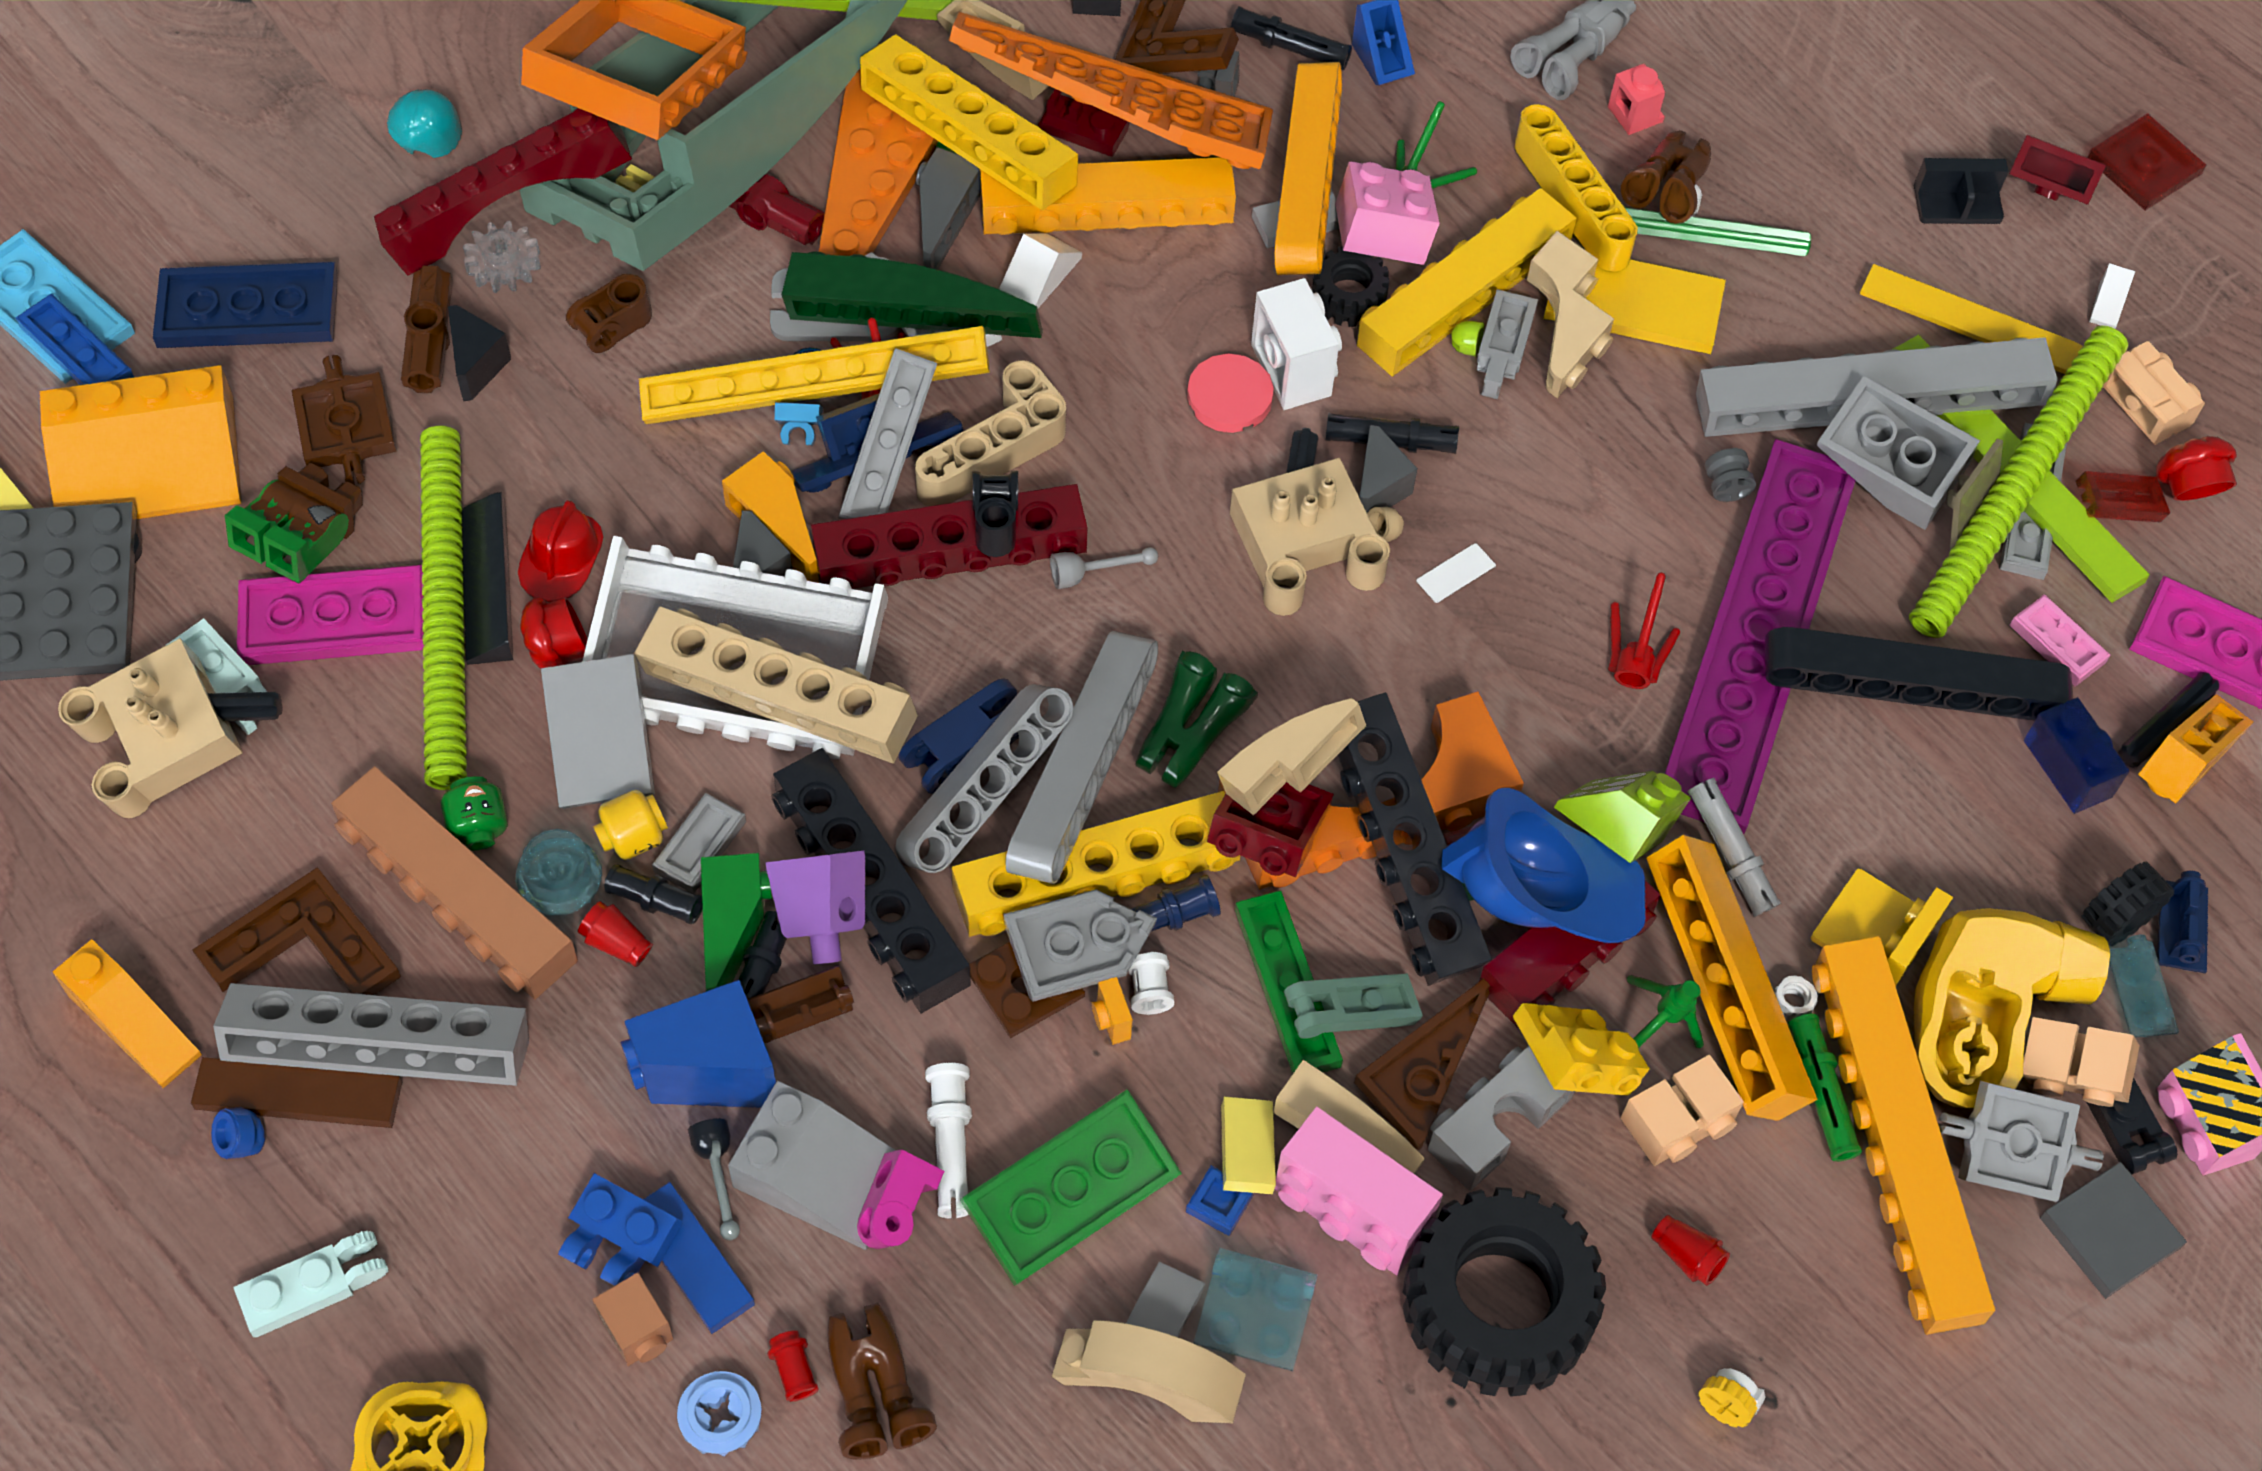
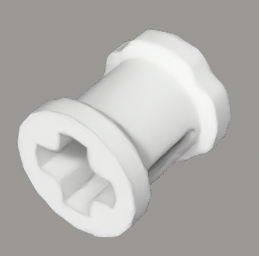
M1160 952L1138 954L1129 969L1134 985L1135 995L1131 998V1009L1134 1012L1146 1015L1158 1014L1174 1006V995L1168 991L1166 971L1169 969V960L1166 954Z

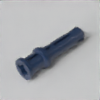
M1208 875L1200 876L1198 883L1175 891H1171L1169 888L1163 889L1161 893L1157 894L1156 900L1130 908L1135 912L1141 910L1157 918V922L1151 932L1166 926L1169 930L1174 929L1176 931L1182 929L1183 923L1208 914L1214 918L1221 914L1217 894Z

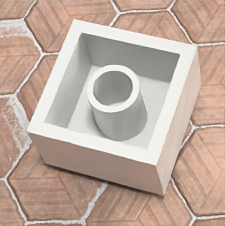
M1305 278L1258 291L1256 294L1251 346L1262 367L1270 374L1274 392L1283 410L1332 396L1334 377L1338 376L1337 356L1338 351L1342 350V341L1338 329L1334 325L1330 326L1325 317L1324 304L1320 295L1312 292Z

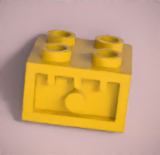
M1857 869L1814 930L1811 940L1823 948L1826 945L1880 936L1896 986L1940 921L1953 897L1936 887L1927 902L1919 897L1914 902L1866 871Z

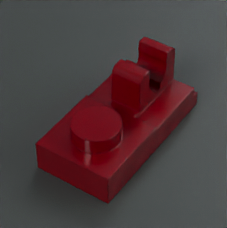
M1054 89L1047 100V110L1041 118L1038 127L1049 135L1113 158L1129 130V122L1095 106L1083 104L1063 96L1061 91Z

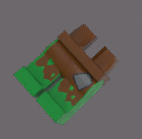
M311 462L298 472L285 466L277 473L278 479L269 482L262 489L259 496L248 506L242 508L236 505L225 514L228 547L260 564L266 561V567L298 584L340 544L343 538L347 539L354 532L353 516L363 506L362 491L359 487L347 481L335 490L328 488V475L322 468ZM249 536H254L255 545L247 542ZM286 555L291 556L292 565L283 560Z

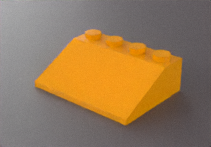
M221 365L40 391L41 430L54 507L133 502L137 510V519L241 504L234 400Z

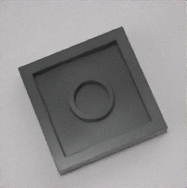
M2121 1162L2047 1209L2040 1217L2042 1222L2105 1299L2180 1250L2187 1243Z

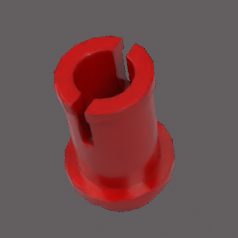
M797 1330L787 1331L769 1340L771 1349L768 1350L767 1355L770 1360H775L786 1393V1400L790 1402L799 1401L818 1392L819 1388L815 1383L804 1350L808 1346L807 1339L801 1338Z

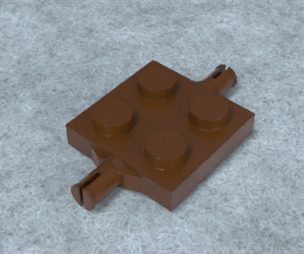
M328 355L323 359L326 379L312 386L291 390L306 466L311 462L320 468L343 464L345 482L348 481L355 485L354 471L359 485L365 480L361 460L397 452L380 372L361 376L344 375L341 357L332 355L333 369Z

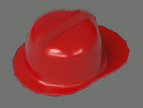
M568 500L563 506L551 507L541 512L533 523L531 536L522 554L518 568L520 585L526 593L533 598L541 597L546 602H552L563 597L568 599L580 591L587 581L602 547L604 537L601 526L592 517L583 514L572 501Z

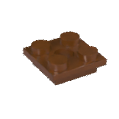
M1010 942L969 964L971 980L1010 1039L1085 997V991L1081 988L1032 1002L1028 992H1019L1012 986V983L1017 978L1022 977Z

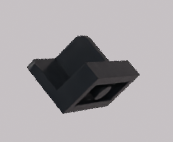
M1924 158L1914 183L1920 222L1923 224H2001L2004 214L2000 191L2009 172L2006 159Z

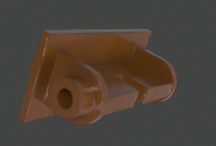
M838 965L747 999L764 1044L852 1011V1004L854 1003L852 993L848 985H845Z

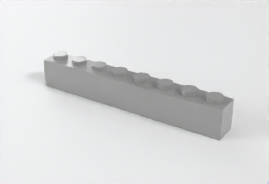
M2046 337L2033 339L2016 338L2011 341L1985 343L1979 341L1958 346L1942 347L1936 345L1915 350L1899 351L1893 349L1872 354L1856 355L1850 353L1829 358L1813 359L1807 357L1786 362L1770 363L1764 361L1753 365L1715 366L1710 369H1701L1696 399L1704 436L1710 437L1828 426L1863 375L1934 415H1942L1949 412L2000 410L2046 405L2048 398L2052 396L2058 379Z

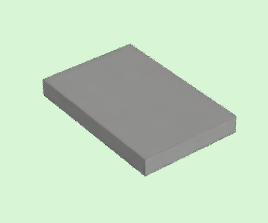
M630 654L541 668L559 808L565 809L604 803L635 789L640 790L645 796L655 795L636 655Z

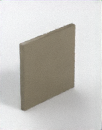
M1996 439L1970 477L1959 475L1957 487L1959 492L1949 490L1947 493V505L1953 508L1950 550L1956 545V541L1962 536L1964 528L1969 525L1970 519L1975 515L1977 508L1982 505V501L1988 495L1990 488L1995 485L1997 477L2000 476L2003 441L2000 439Z

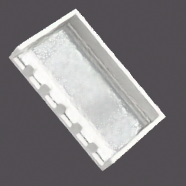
M613 536L582 662L634 654L658 608L661 606L675 612L678 609L688 610L697 615L703 622L717 626L719 623L730 625L740 631L743 636L756 641L759 638L770 639L779 644L784 651L800 655L803 652L812 654L821 659L825 665L838 670H842L843 667L852 668L869 680L884 611L888 603V595L884 585L875 583L873 593L852 589L850 583L841 578H831L830 585L807 581L804 573L797 570H786L785 577L762 573L759 565L748 561H742L739 569L718 565L713 556L704 553H697L695 560L673 557L668 548L660 545H652L650 552L630 549L622 537ZM703 647L691 650L688 655L698 653ZM637 659L646 725H658L659 720L675 722L678 729L695 734H703L704 729L707 728L722 731V737L738 742H749L750 737L766 739L767 745L781 750L793 751L795 745L813 748L812 753L823 748L830 759H839L841 754L854 755L855 750L647 675ZM744 661L734 663L728 670L741 667ZM786 676L773 679L770 685L781 683ZM820 691L814 694L811 700L823 698L828 691ZM863 706L857 708L853 715L862 714Z

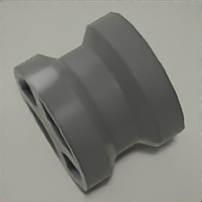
M1739 448L1724 449L1711 455L1706 460L1704 466L1708 477L1713 479L1711 490L1716 500L1722 502L1740 500L1755 490V478L1753 473L1747 470L1750 462L1746 451Z

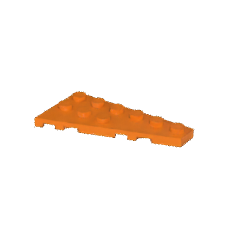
M861 68L845 87L819 252L826 255L851 256L858 254L865 256L871 252L873 253L915 184L920 165L923 161L928 162L938 143L929 134L861 90Z

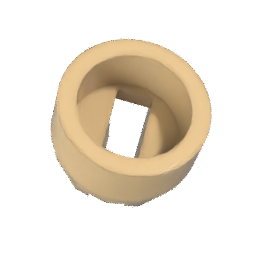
M1374 507L1368 511L1367 515L1376 533L1385 538L1387 542L1397 539L1403 532L1404 521L1394 508Z

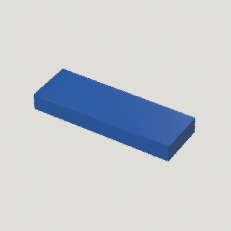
M52 293L15 317L19 327L79 385L135 378L131 368Z
M671 1182L643 1199L683 1221L661 1263L711 1334L755 1306L752 1296Z

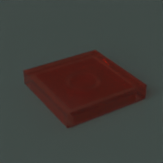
M2148 113L2092 148L2087 156L2106 164L2103 174L2145 211L2200 176L2206 167V164Z

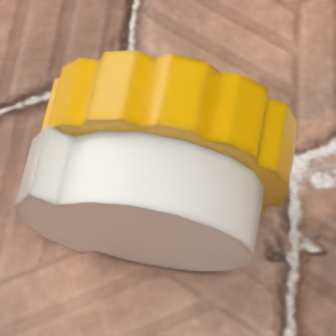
M1723 1368L1718 1371L1716 1376L1709 1377L1698 1395L1701 1405L1705 1407L1711 1416L1723 1424H1728L1732 1427L1747 1426L1759 1411L1766 1397L1764 1389H1759L1748 1376L1731 1368Z

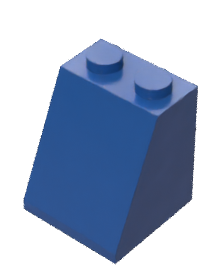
M740 980L624 1021L629 1039L620 1043L627 1061L626 1064L635 1089L645 1087L651 1104L762 1108L776 1084L773 1064Z

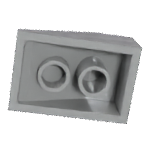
M1863 375L1818 440L1817 446L1887 509L1926 530L1947 499L1948 491L1953 490L1958 482L1959 475H1963L1971 463L1980 440Z
M777 1080L728 1167L733 1188L867 1250L868 1246L862 1242L858 1235V1218L884 1154L896 1150L821 1100Z

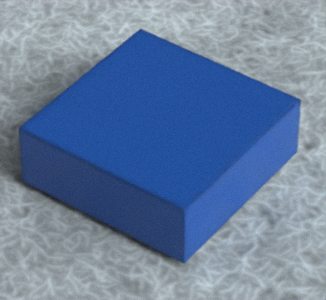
M1211 1165L1187 1204L1186 1213L1230 1236L1253 1198L1254 1193L1223 1190V1172Z

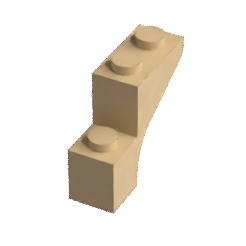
M1558 231L1555 232L1531 260L1527 278L1528 282L1537 287L1547 297L1555 314V327L1547 371L1546 389L1556 398L1567 387L1574 389L1581 382L1588 369L1585 365L1593 356L1600 359L1605 354L1613 341L1610 332L1614 321L1613 317L1586 299L1598 281L1594 277L1598 259Z

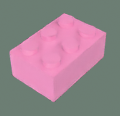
M1317 1106L1281 1151L1275 1186L1279 1198L1288 1207L1297 1212L1306 1211L1320 1221V1227L1329 1236L1338 1241L1347 1240L1361 1250L1362 1257L1370 1265L1382 1271L1387 1268L1396 1276H1398L1411 1258L1415 1243L1419 1241L1424 1226L1430 1218L1436 1217L1443 1196L1437 1189Z

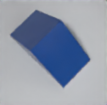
M1372 0L1357 5L1352 46L1375 85L1385 84L1414 75L1415 71L1399 1Z

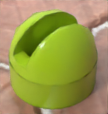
M1463 321L1454 327L1451 338L1452 345L1457 352L1478 357L1484 335V323Z

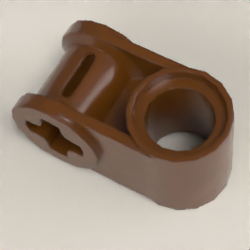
M622 274L590 295L574 302L567 311L566 322L572 329L579 330L586 337V345L592 352L603 353L631 333L645 327L652 318V309L643 279L634 274Z

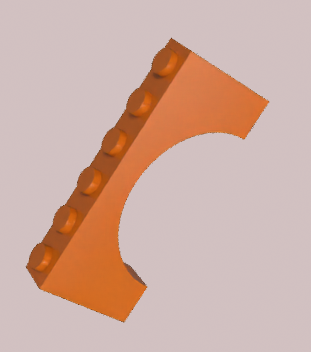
M1478 691L1436 704L1430 728L1436 743L1437 757L1421 781L1440 829L1455 831L1466 827L1472 820L1485 816L1486 802L1492 792L1500 788H1511L1522 792L1524 782ZM1219 779L1218 792H1225L1221 780ZM1395 797L1381 803L1393 806L1395 805ZM1330 806L1314 837L1311 850L1296 878L1285 873L1278 876L1268 874L1262 869L1260 863L1245 858L1258 889L1261 890L1270 886L1275 888L1286 887L1294 883L1300 876L1316 871L1321 874L1328 873L1340 867L1343 862L1358 857L1362 859L1376 857L1377 854L1372 842H1366L1360 832L1358 815L1361 813L1359 808ZM1394 830L1393 839L1396 845L1401 843L1413 845L1411 837L1406 832Z

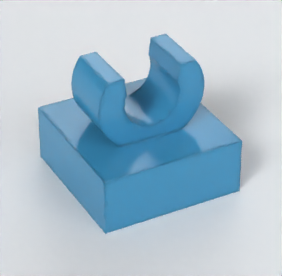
M775 402L774 420L779 424H785L780 434L782 443L790 445L791 432L796 428H802L806 432V445L813 446L816 440V433L811 425H818L816 417L823 414V407L819 404Z

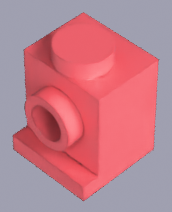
M1641 64L1617 73L1615 76L1608 108L1628 135L1664 122L1665 116L1660 110L1665 91L1662 82L1658 79L1657 72L1650 67H1646L1645 64Z

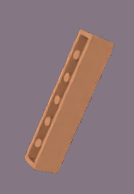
M375 766L331 803L338 819L334 826L339 834L353 846L357 842L362 844L368 850L366 855L369 860L383 874L392 871L401 879L399 881L400 887L414 902L419 903L424 900L433 908L431 911L433 917L446 931L451 933L456 929L466 938L464 941L465 945L477 959L483 963L490 959L500 968L497 971L499 976L513 991L519 992L523 989L536 1000L578 962L572 940Z

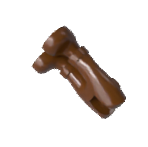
M1678 130L1669 133L1649 156L1646 163L1636 166L1626 174L1621 184L1623 200L1633 208L1646 207L1659 191L1662 180L1670 170L1674 171L1663 187L1660 196V212L1668 222L1675 224L1684 223L1693 215L1697 208L1698 199L1694 186L1704 175L1710 164V143L1700 138L1695 148L1690 149L1683 146L1686 132Z
M879 1303L864 1306L868 1335L870 1334L871 1336L855 1341L851 1340L853 1335L851 1328L847 1325L844 1312L829 1316L828 1348L836 1382L846 1404L844 1407L847 1419L852 1421V1426L842 1432L838 1441L842 1455L848 1459L875 1458L882 1456L888 1450L883 1428L876 1415L878 1409L870 1388L869 1370L875 1374L881 1393L880 1398L883 1409L888 1415L893 1446L896 1449L902 1450L912 1447L930 1437L937 1429L935 1415L931 1410L924 1407H912L911 1405L913 1395L907 1384L902 1351L895 1330Z

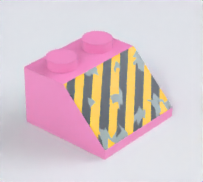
M2241 1033L2227 1038L2172 1069L2156 1088L2163 1112L2169 1118H2172L2182 1136V1145L2186 1155L2197 1164L2202 1176L2255 1159L2262 1152V1070Z

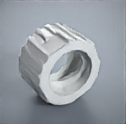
M1794 975L1783 978L1779 986H1776L1774 990L1787 1023L1800 1015L1811 1014L1818 1002V995L1814 985L1802 976ZM1790 993L1803 997L1804 1006L1799 1007L1786 1002L1784 995Z

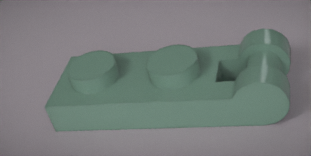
M1408 974L1301 981L1288 986L1284 990L1289 1007L1295 1008L1298 1018L1295 1019L1294 1023L1300 1038H1312L1327 1032L1413 1026L1423 1017ZM1313 1002H1321L1324 1011H1316Z

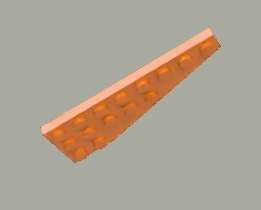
M962 12L958 13L949 41L957 44L961 49L984 56L1066 93L1080 103L1095 106L1174 143L1185 146L1195 155L1203 157L1210 155L1227 159L1228 163L1241 169L1261 168L1273 114L1272 108Z

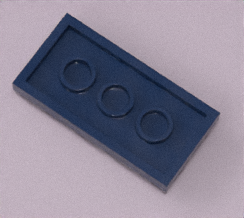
M335 262L160 268L153 329L155 345L157 348L333 342L338 277Z

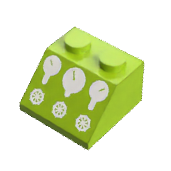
M1654 771L1592 780L1559 799L1554 808L1626 861L1632 863L1663 842L1691 797L1681 791V785L1672 777L1663 773L1657 774Z

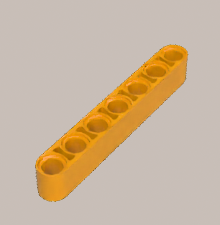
M1340 62L1299 63L1297 67L1275 239V268L1277 275L1321 274L1342 96Z

